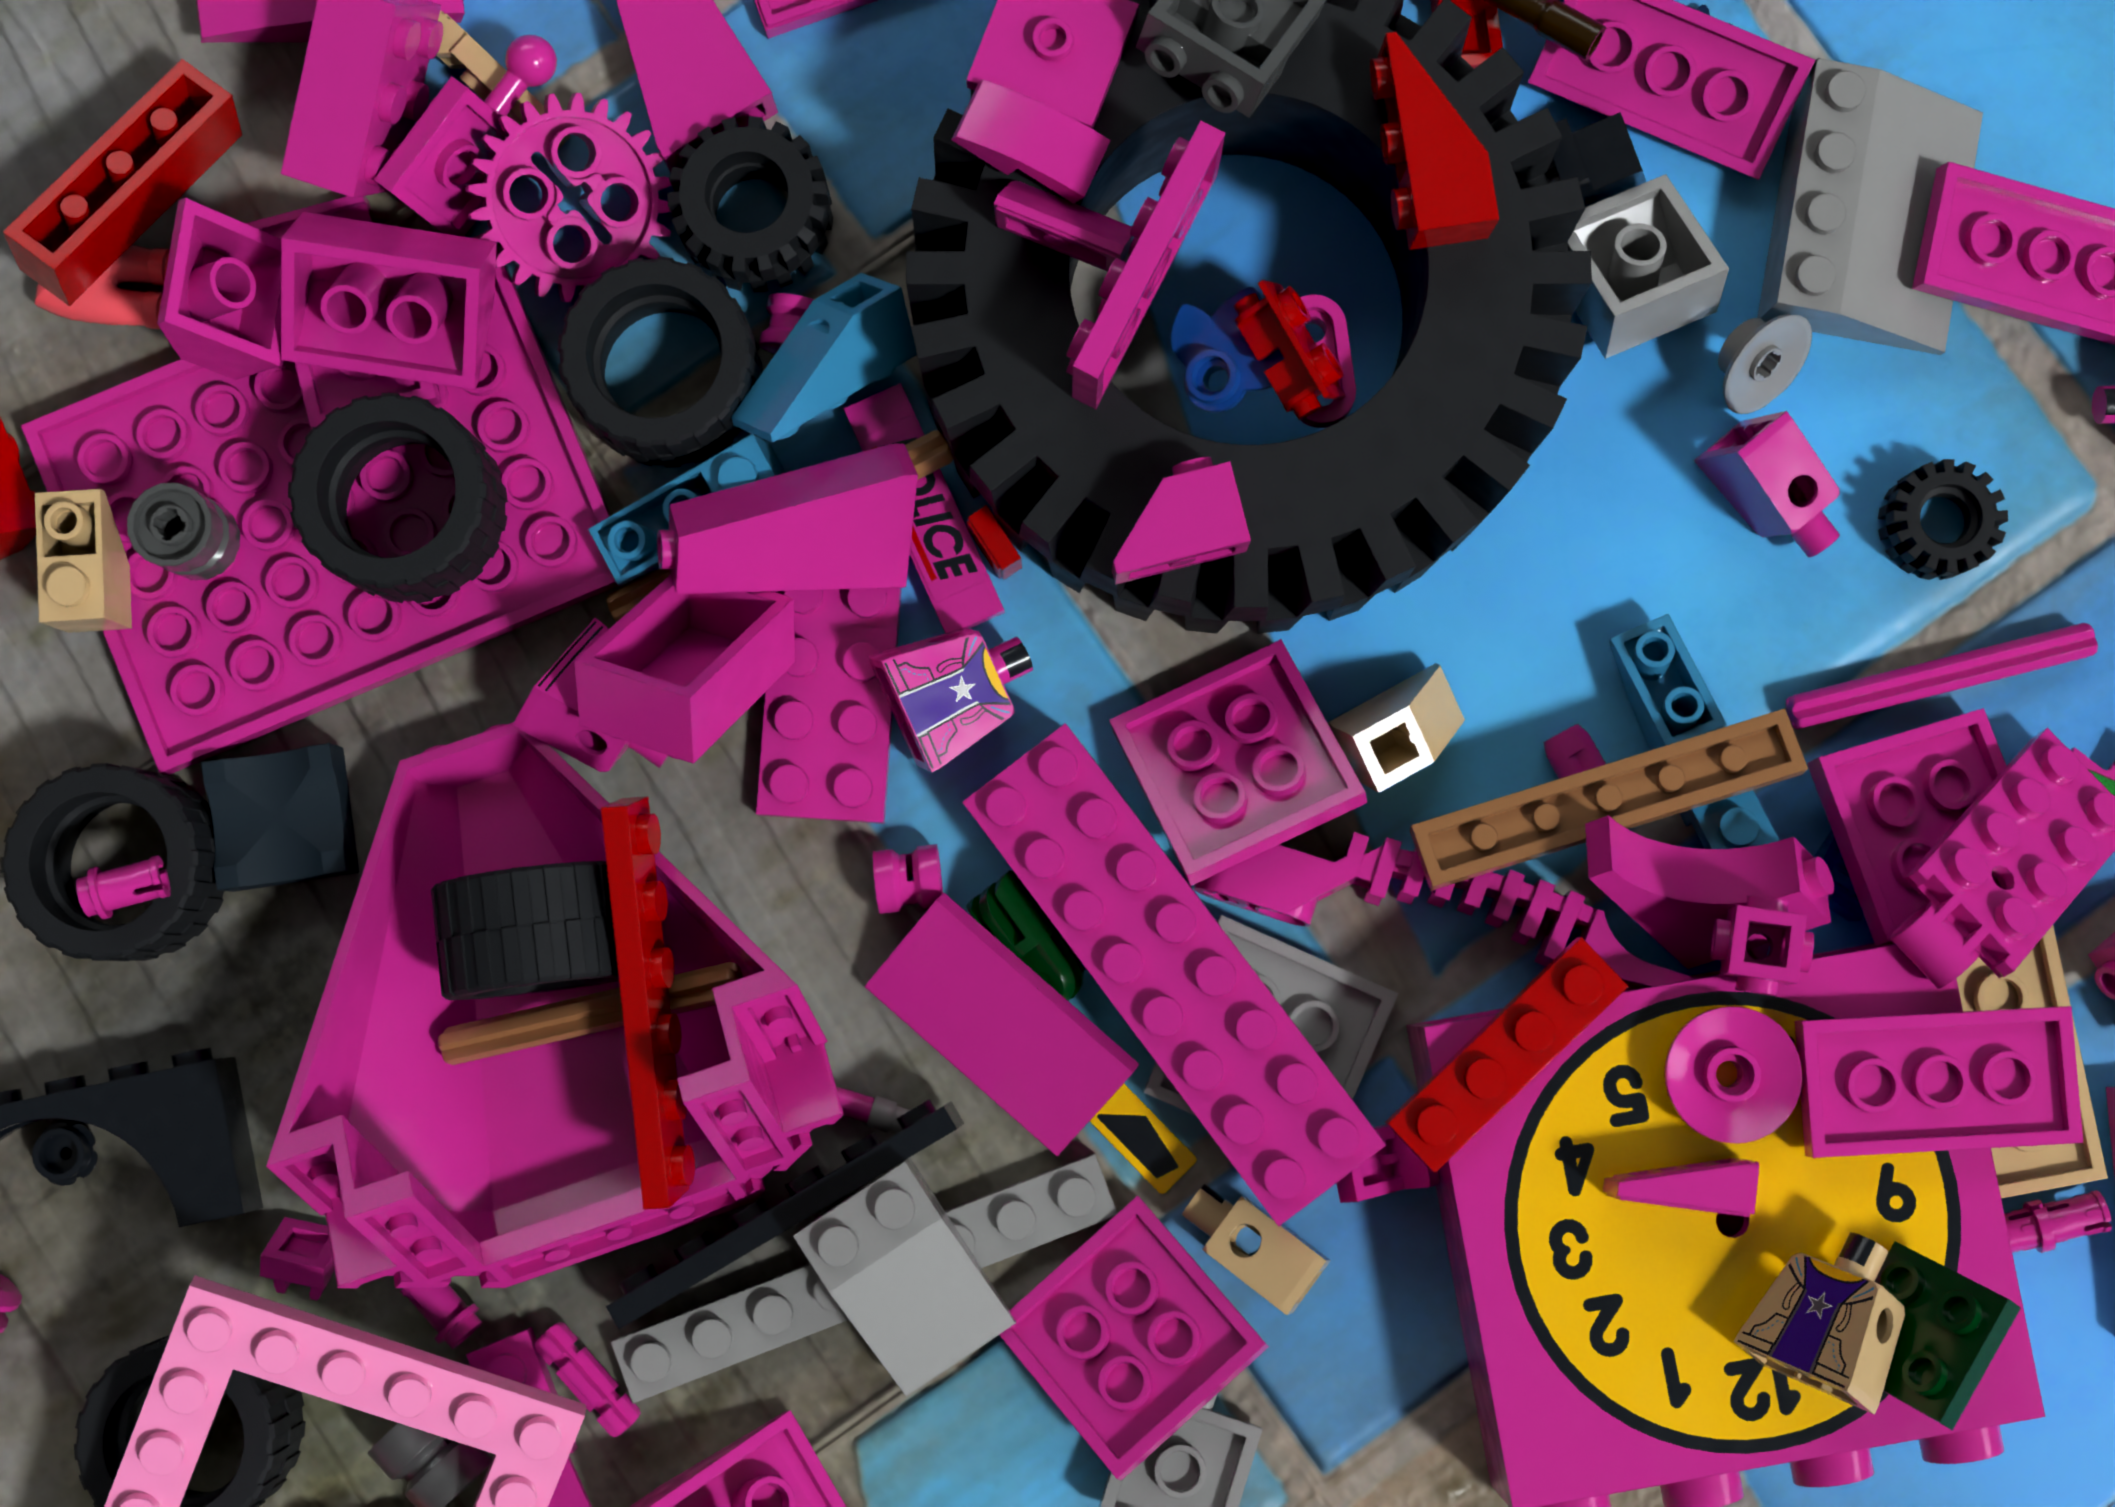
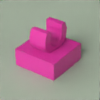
M284 1217L260 1255L259 1276L274 1279V1288L277 1293L285 1294L290 1284L295 1283L309 1286L310 1299L317 1301L334 1272L327 1225Z

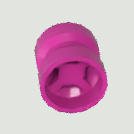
M937 844L917 846L913 853L899 855L893 849L873 851L874 883L879 914L900 912L905 905L919 904L922 908L929 909L934 901L943 894Z

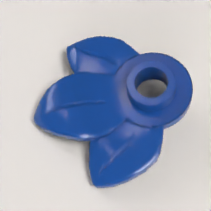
M1247 287L1231 296L1211 317L1195 306L1183 304L1174 320L1171 329V346L1175 355L1186 367L1184 373L1186 394L1196 406L1207 412L1219 413L1230 410L1243 399L1247 391L1271 388L1272 385L1264 371L1284 359L1278 349L1262 361H1258L1234 322L1238 314L1233 306L1239 300L1252 293H1256L1259 299L1262 300L1260 293L1254 287ZM1225 370L1228 375L1225 387L1219 391H1211L1209 389L1211 375L1216 371Z

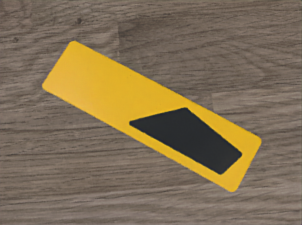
M1125 1084L1115 1092L1090 1120L1103 1136L1160 1194L1166 1193L1197 1161L1195 1155Z

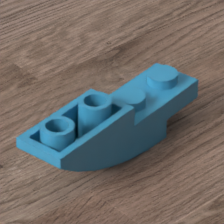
M1669 614L1610 638L1609 644L1620 677L1650 750L1726 727L1727 724ZM1754 790L1679 813L1686 827L1693 825L1704 849L1744 848L1780 841Z

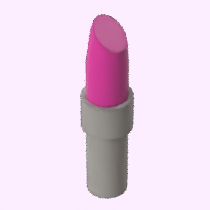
M836 1087L845 1116L866 1122V1126L886 1133L888 1130L897 1133L902 1130L896 1119L910 1111L909 1109L897 1106V1102L877 1095L873 1098Z

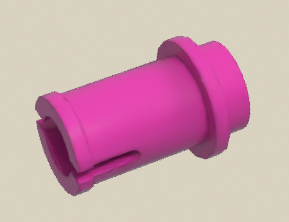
M153 856L148 860L103 872L99 867L89 868L87 876L76 880L78 900L87 917L99 915L101 919H108L112 917L113 910L157 898L170 897L171 886L167 870L159 871V868H162L164 865L160 856Z
M450 1285L446 1288H403L400 1290V1293L409 1299L438 1332L434 1338L438 1344L445 1341L451 1349H454L471 1336L483 1323L475 1314L479 1310L477 1305L473 1303L468 1306Z

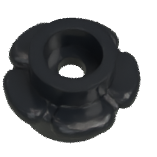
M65 1121L51 1124L42 1132L33 1147L32 1160L36 1170L51 1183L60 1186L74 1184L78 1177H87L94 1170L98 1160V1154L93 1149L96 1143L95 1136L90 1129L82 1124L70 1126ZM64 1147H69L72 1151L69 1159L62 1157L61 1152Z

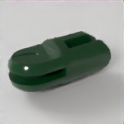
M1009 870L997 882L992 883L981 894L971 899L966 905L967 910L977 922L1069 1001L1075 997L1083 985L1084 969L1080 959L1015 872Z

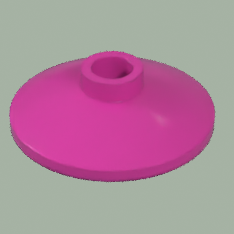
M1719 1007L1697 1015L1677 1033L1670 1045L1665 1061V1086L1675 1111L1694 1131L1719 1142L1747 1143L1771 1134L1791 1115L1801 1092L1802 1068L1799 1054L1793 1041L1786 1031L1773 1019L1749 1008ZM1725 1061H1730L1737 1069V1078L1728 1087L1722 1086L1716 1077L1718 1066Z

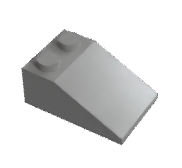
M910 1157L811 1221L793 1235L830 1295L905 1396H908L1016 1324V1320Z

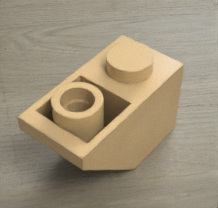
M102 489L35 493L39 623L67 633L132 629L130 565L105 491Z
M1435 663L1329 721L1328 725L1360 783L1379 793L1435 762L1465 719L1441 666Z

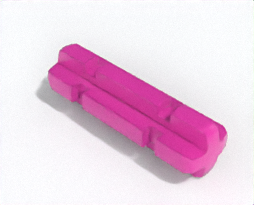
M558 1322L554 1324L535 1342L536 1352L549 1366L554 1362L560 1368L556 1372L557 1376L581 1403L586 1404V1409L589 1412L594 1408L601 1415L596 1420L610 1436L617 1437L621 1435L639 1418L641 1414L640 1408L635 1403H632L631 1398L626 1393L621 1397L615 1389L619 1384L586 1347L580 1350L574 1344L578 1338L565 1323Z

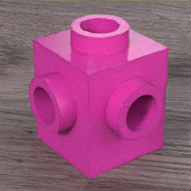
M1747 896L1746 906L1736 905L1728 909L1727 920H1715L1710 956L1711 959L1722 960L1720 975L1737 977L1735 990L1777 996L1778 984L1799 983L1800 972H1809L1814 950V933L1805 931L1807 915L1788 912L1789 901L1761 896ZM1753 934H1760L1769 941V954L1762 960L1754 959L1747 953L1746 942Z

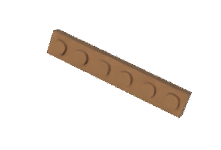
M1784 708L1411 825L1409 831L1430 891L1586 843L1585 824L1607 815L1625 828L1630 829L1803 775L1808 770V767Z

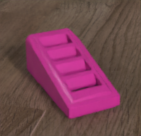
M1729 1158L1617 1174L1613 1177L1604 1178L1603 1192L1607 1193L1606 1196L1619 1200L1750 1217V1214H1755L1759 1163L1747 1159Z

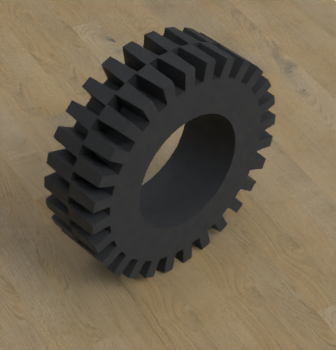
M1130 0L1139 4L1138 15L1093 129L1111 141L1085 197L1075 204L1106 215L1125 194L1146 179L1162 171L1176 140L1182 137L1190 141L1200 120L1226 133L1221 155H1248L1269 158L1299 167L1316 175L1345 195L1362 212L1381 238L1391 259L1400 289L1402 304L1401 345L1393 375L1385 386L1367 403L1340 422L1302 438L1263 445L1219 443L1176 430L1144 412L1131 402L1112 382H1110L1097 409L1072 398V375L1066 373L1071 358L1066 355L1073 337L1079 328L1070 291L1079 260L997 227L994 214V202L997 195L1011 181L1015 180L1060 198H1065L1019 169L1006 175L953 142L951 139L963 115L948 108L933 137L936 173L934 179L929 180L920 177L918 179L911 208L916 243L915 251H906V287L913 320L911 330L928 405L937 430L945 436L949 444L956 471L973 499L981 494L992 507L995 519L1010 542L1020 551L1028 544L1033 546L1048 558L1052 576L1074 591L1080 593L1087 582L1112 594L1117 612L1146 621L1154 610L1185 616L1187 631L1217 634L1229 621H1256L1258 634L1287 631L1303 616L1324 611L1328 621L1359 611L1375 594L1390 587L1394 593L1398 592L1420 578L1449 550L1453 552L1510 492L1529 468L1530 464L1527 461L1554 428L1567 398L1558 395L1559 388L1581 359L1588 327L1571 322L1572 314L1592 284L1591 251H1568L1567 242L1585 210L1578 177L1549 182L1545 173H1547L1562 139V135L1548 108L1517 121L1510 109L1523 76V70L1503 47L1475 69L1464 60L1461 54L1472 17L1450 0H1443L1422 27L1401 15L1404 0H1326L1319 17L1292 52L1280 77L1250 118L1237 110L1231 113L1215 110L1204 99L1202 88L1179 74L1169 78L1153 71L1146 62L1145 53L1137 49L1136 45L1148 12L1158 0ZM1397 32L1489 153L1499 221L1488 239L1409 250L1406 229L1396 230L1391 209L1392 189L1399 188L1395 164H1385L1380 139L1381 124L1388 123L1385 99H1374L1370 81V60L1378 58L1386 33ZM1200 457H1211L1213 465L1230 461L1251 538L1247 551L1115 585L1112 574L1113 561L1162 479L1173 476L1172 467L1181 462Z

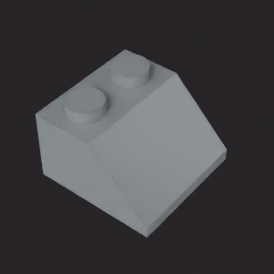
M1666 174L1585 207L1579 222L1567 242L1568 251H1591L1592 284L1575 309V312L1583 325L1588 326V333L1605 359L1717 312L1729 267Z

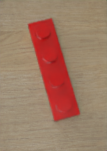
M1582 937L1576 938L1392 1114L1385 1123L1431 1172L1436 1173L1629 986Z

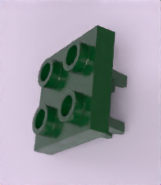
M1895 1241L1875 1279V1282L1891 1293L1904 1306L1905 1317L1883 1392L1953 1431L2021 1308L2008 1298Z

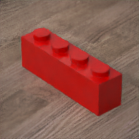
M181 59L3 231L19 269L68 306H71L242 136L232 94L184 59Z

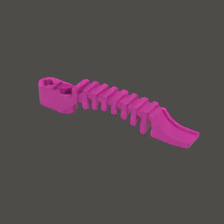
M1354 832L1348 841L1344 857L1336 862L1277 845L1196 883L1193 889L1204 896L1289 924L1308 927L1311 924L1318 901L1352 884L1367 889L1364 902L1379 906L1382 898L1385 899L1391 877L1402 880L1396 900L1411 905L1414 898L1418 897L1423 880H1426L1416 848L1413 851L1400 849L1401 841L1386 837L1380 847L1364 855L1369 836ZM1511 869L1504 875L1490 872L1430 892L1427 901L1429 904L1442 908L1445 901L1450 900L1454 887L1463 889L1456 911L1472 916L1476 907L1480 909L1484 896L1493 898L1484 923L1496 928H1500L1504 920H1509L1514 905L1523 909L1510 940L1522 945H1526L1530 938L1535 939L1543 916L1551 918L1547 932L1534 962L1543 966L1549 965L1564 950L1571 931L1575 927L1581 930L1579 937H1582L1629 986L1627 988L1629 990L1692 979L1691 976L1643 961L1628 952L1611 932L1605 912L1583 903L1586 896L1572 890L1564 896L1554 893L1556 885L1541 879L1534 885L1523 882L1525 875Z

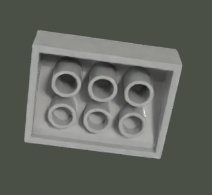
M1817 58L1791 111L1757 318L1767 322L1781 315H1800L1809 321L1812 332L1937 355L1945 353L1953 300L1914 290L1912 285L1936 168L1947 162H1953L1970 168L1975 167L1983 112L1881 69Z

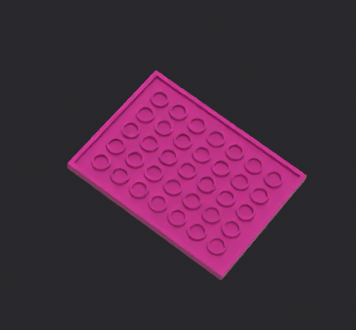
M498 244L496 245V254L500 250ZM507 265L495 268L494 304L477 387L475 390L437 384L441 403L433 405L438 409L440 407L454 416L486 447L485 451L496 461L501 471L500 478L502 484L506 487L508 500L505 503L506 527L505 531H502L498 542L500 546L494 557L488 560L482 568L484 571L473 581L469 580L460 587L459 591L449 596L442 595L433 598V601L422 603L415 601L399 603L388 601L377 594L373 596L331 573L321 565V561L308 552L301 542L303 538L299 530L294 527L290 514L292 512L291 499L288 498V482H291L294 469L292 464L295 455L302 449L306 441L304 438L311 429L294 362L280 360V366L235 380L179 359L21 425L47 492L102 489L106 493L130 565L132 629L104 630L103 633L160 774H173L619 586L588 530L610 517V511L516 286L511 282L512 277ZM424 444L397 446L380 453L369 461L357 475L351 487L347 503L348 525L356 543L373 555L383 558H394L410 554L434 539L446 524L455 500V477L449 462L441 453ZM160 483H180L216 501L234 516L240 530V547L234 562L223 573L208 580H190L146 561L134 550L127 535V517L133 502L145 490Z

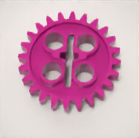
M552 93L545 96L544 114L542 115L538 113L529 101L521 103L520 111L524 123L520 125L506 115L501 116L498 122L506 135L503 140L490 135H484L481 138L484 146L493 155L490 160L472 159L470 161V166L485 175L484 183L469 185L465 188V192L483 198V207L475 209L467 215L470 220L487 221L490 229L481 234L478 239L495 241L501 248L496 254L495 268L504 266L511 261L517 265L511 281L514 285L519 286L532 275L536 277V296L545 297L552 284L556 283L558 284L561 302H571L576 285H580L583 289L588 283L591 284L602 276L600 273L607 269L627 264L628 260L637 259L639 256L646 259H657L660 257L649 241L651 236L670 237L671 231L658 223L657 217L658 213L671 212L668 207V201L659 199L658 193L659 190L671 186L669 177H655L653 168L664 160L662 154L652 153L646 155L642 149L652 133L649 130H644L631 136L626 132L632 114L630 112L621 113L613 121L608 120V100L606 99L598 100L591 112H585L581 93L572 94L567 110H562L557 97ZM566 135L578 136L588 147V163L580 171L575 172L567 169L562 165L558 157L559 143ZM537 152L543 156L553 173L564 186L570 188L580 185L585 193L580 196L579 203L609 233L611 239L608 244H603L596 237L591 226L578 211L574 209L562 212L558 204L564 196L560 189L534 165L531 160L533 153ZM520 176L531 177L541 188V203L531 213L518 210L510 200L509 191L511 184ZM612 184L621 186L630 196V211L620 221L611 220L605 215L601 207L602 193ZM565 225L576 228L584 238L585 246L583 253L573 262L563 261L554 251V236Z

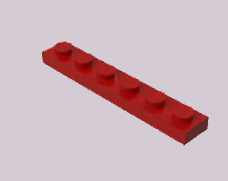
M649 797L621 798L601 807L643 1209L670 1208L689 1190V1186L693 1183L695 1176V1157L692 1147L684 1143L682 1120L686 1118L688 1109L683 1104L677 1080L675 1054L679 1052L681 1047L682 1032L680 1020L677 1014H671L668 988L674 982L675 964L671 949L664 947L661 922L667 916L668 897L664 883L661 880L657 881L654 855L660 849L661 829L657 816L654 813L650 814Z

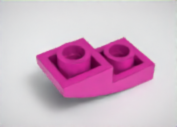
M985 80L978 83L951 139L1004 174L1009 175L1016 169H1019L1073 204L1085 197L1111 141L1083 123L1040 101Z

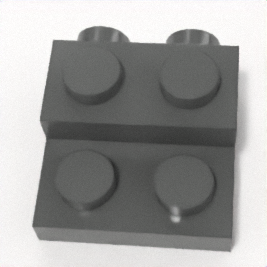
M1158 0L1148 12L1136 48L1145 53L1147 64L1157 74L1169 78L1179 74L1202 88L1204 99L1215 110L1223 113H1231L1237 110L1250 118L1280 77L1292 52L1319 17L1326 0Z

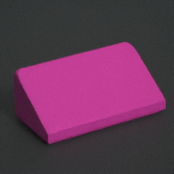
M1011 181L997 195L994 202L995 224H997V227L1107 272L1116 258L1125 260L1134 239L1130 235L1132 226L1075 203L1073 204L1070 201L1021 181Z

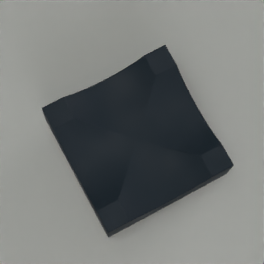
M326 743L265 755L201 762L203 782L209 800L214 828V871L217 890L236 892L359 873L343 747Z

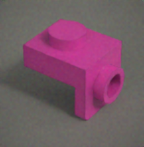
M1387 1124L1374 1128L1387 1145L1337 1182L1340 1203L1359 1202L1404 1189L1433 1187L1439 1184L1440 1179L1438 1171L1436 1173L1431 1172Z

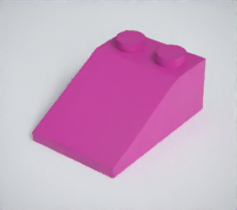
M787 1410L663 1483L629 1507H846L793 1413L791 1410Z

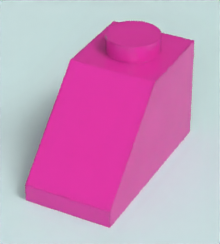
M1200 457L1181 462L1172 467L1173 476L1162 479L1113 561L1112 574L1115 585L1247 551L1251 538L1230 461L1213 465L1211 457Z

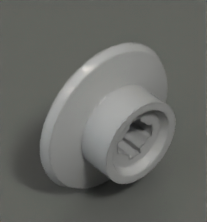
M1791 314L1777 316L1767 322L1760 318H1752L1740 324L1727 337L1719 353L1718 365L1720 370L1725 373L1723 396L1731 411L1738 414L1755 412L1769 404L1793 382L1804 365L1811 347L1812 329L1806 318Z

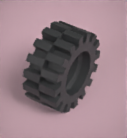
M1943 459L1936 464H1933L1932 461L1907 474L1897 481L1898 484L1888 490L1884 499L1888 500V504L1879 508L1878 519L1886 520V526L1879 529L1878 533L1880 541L1888 538L1891 541L1893 547L1885 550L1890 559L1892 560L1900 556L1904 560L1899 568L1908 574L1919 570L1921 571L1919 578L1931 580L1941 576V580L1978 567L1980 563L1989 560L1996 551L1992 549L1993 546L2002 543L2006 534L2005 531L1998 530L1999 525L2008 521V510H1997L1996 503L2004 500V495L2001 489L1991 494L1986 486L1994 479L1987 472L1979 476L1972 474L1976 465L1964 462L1959 466H1954L1955 459ZM1944 497L1956 503L1961 509L1964 517V528L1962 534L1955 542L1939 543L1932 540L1924 532L1920 522V513L1928 499Z

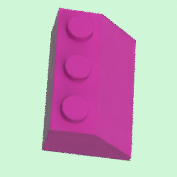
M302 212L281 237V360L475 390L478 384L494 304L497 242Z

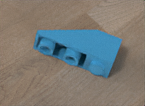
M859 273L813 300L732 415L733 425L772 443L776 440L788 438L795 434L802 424L825 410L841 406L847 401L848 396L873 381L887 378L895 371L897 366L917 355L902 288L864 273Z
M751 434L588 530L615 581L621 586L659 569L657 534L658 530L669 529L670 504L786 472L771 444Z

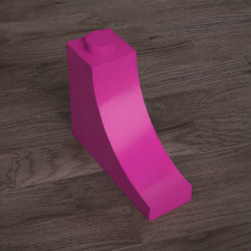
M1609 815L1585 824L1588 878L1687 969L1716 960L1711 959L1710 956L1715 920H1727L1728 909L1736 905L1746 906L1747 896H1761L1789 901L1788 912L1807 915L1805 931L1831 923L1828 895L1834 892L1831 872L1821 857H1813L1794 836L1772 843L1744 848L1700 849L1671 845L1646 838L1625 828ZM1753 934L1746 942V950L1767 944L1769 941L1760 934Z

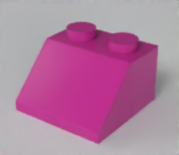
M188 198L178 200L157 321L158 326L180 359L235 380L278 367L281 360V239Z

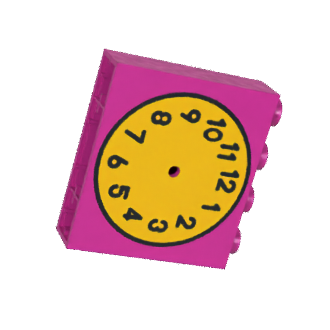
M1893 941L1878 946L1872 943L1815 953L1812 957L1809 972H1800L1799 983L1778 984L1777 996L1735 990L1737 977L1720 975V970L1689 975L1692 979L1688 981L1636 990L1626 989L1438 1170L1440 1182L1436 1185V1191L1490 1484L1509 1507H1611L1609 1494L1660 1486L1664 1507H1721L1735 1503L1744 1497L1739 1471L1790 1463L1793 1483L1798 1486L1831 1487L1846 1485L1865 1480L1874 1475L1870 1448L1919 1440L1922 1459L1926 1462L1936 1464L1975 1462L1998 1456L2004 1452L2000 1425L2045 1417L1991 1148L1811 1158L1805 1156L1800 1095L1791 1115L1771 1134L1747 1143H1725L1709 1139L1689 1127L1677 1114L1667 1094L1664 1077L1665 1061L1673 1039L1687 1022L1711 1009L1743 1007L1765 1014L1786 1031L1795 1047L1794 1021L1963 1012L1957 978L1948 985L1937 989ZM1503 1008L1406 1025L1417 1088L1420 1089ZM1725 1061L1718 1066L1716 1071L1718 1082L1724 1087H1728L1735 1082L1737 1069L1733 1063ZM1729 1158L1747 1159L1759 1163L1755 1214H1750V1217L1619 1200L1606 1196L1607 1193L1603 1192L1604 1178L1613 1177L1617 1174ZM1850 1232L1875 1241L1886 1248L1888 1252L1896 1241L2008 1298L2021 1308L1953 1431L1885 1392L1882 1393L1875 1415L1762 1366L1734 1343L1740 1329L1793 1255L1804 1253L1834 1265Z

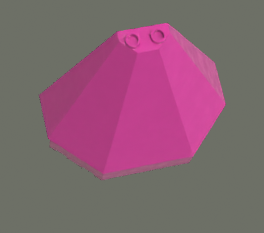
M514 722L494 725L483 733L447 745L432 746L421 754L399 761L266 1165L271 1172L319 1215H326L337 1288H358L361 1284L384 1276H393L395 1288H446L451 1283V1277L479 1276L481 1288L510 1287L753 1203L765 1191L762 1178L772 1169L773 1171H786L813 1145L810 1137V1132L813 1129L826 1124L834 1125L844 1115L824 1045L827 1039L798 985L660 852L654 854L657 881L661 880L664 883L668 897L667 916L664 921H661L664 947H669L672 951L675 974L734 962L740 966L743 978L712 988L716 1002L715 1006L677 1014L682 1032L681 1047L679 1052L675 1054L677 1080L683 1104L688 1109L686 1118L682 1120L684 1143L692 1147L695 1157L693 1183L681 1198L670 1208L643 1209L624 1026L457 1065L448 1064L443 1060L442 1051L438 1047V1037L448 1027L620 987L619 981L565 990L483 999L448 1000L442 996L431 889L434 885L449 879L496 870L555 863L606 861L601 807L610 803L553 748L513 725Z

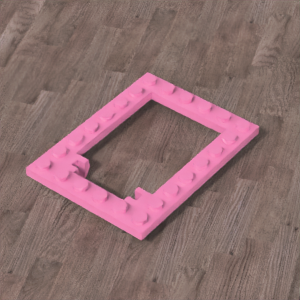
M195 1275L187 1290L104 1507L181 1506L233 1370L494 1454L473 1507H548L584 1420L586 1404Z

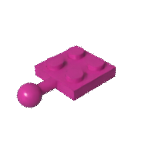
M523 35L516 38L509 45L505 56L507 71L485 101H482L468 87L451 76L438 95L430 102L426 111L399 147L390 155L388 161L374 180L441 233L465 237L476 222V220L468 219L467 214L483 207V198L465 192V188L469 185L484 183L485 175L470 166V161L472 159H491L493 154L484 146L481 138L484 135H490L503 140L506 135L501 129L498 119L503 115L507 116L528 87L541 86L547 83L554 75L557 67L556 53L550 43L544 38L537 35Z

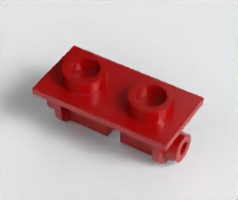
M1262 280L1258 285L1265 295L1264 299L1260 300L1256 293H1252L1239 300L1233 306L1238 314L1234 322L1258 361H1262L1278 349L1282 353L1284 359L1264 371L1286 412L1294 411L1298 420H1302L1314 414L1322 407L1317 399L1319 395L1322 394L1324 398L1336 400L1346 397L1337 382L1344 376L1342 368L1334 354L1324 343L1316 346L1304 325L1311 320L1308 309L1291 286L1283 289L1281 284Z

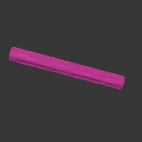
M2081 623L1795 694L1786 699V712L1792 727L1802 729L2087 658L2097 653L2098 643L2092 626L2087 623Z

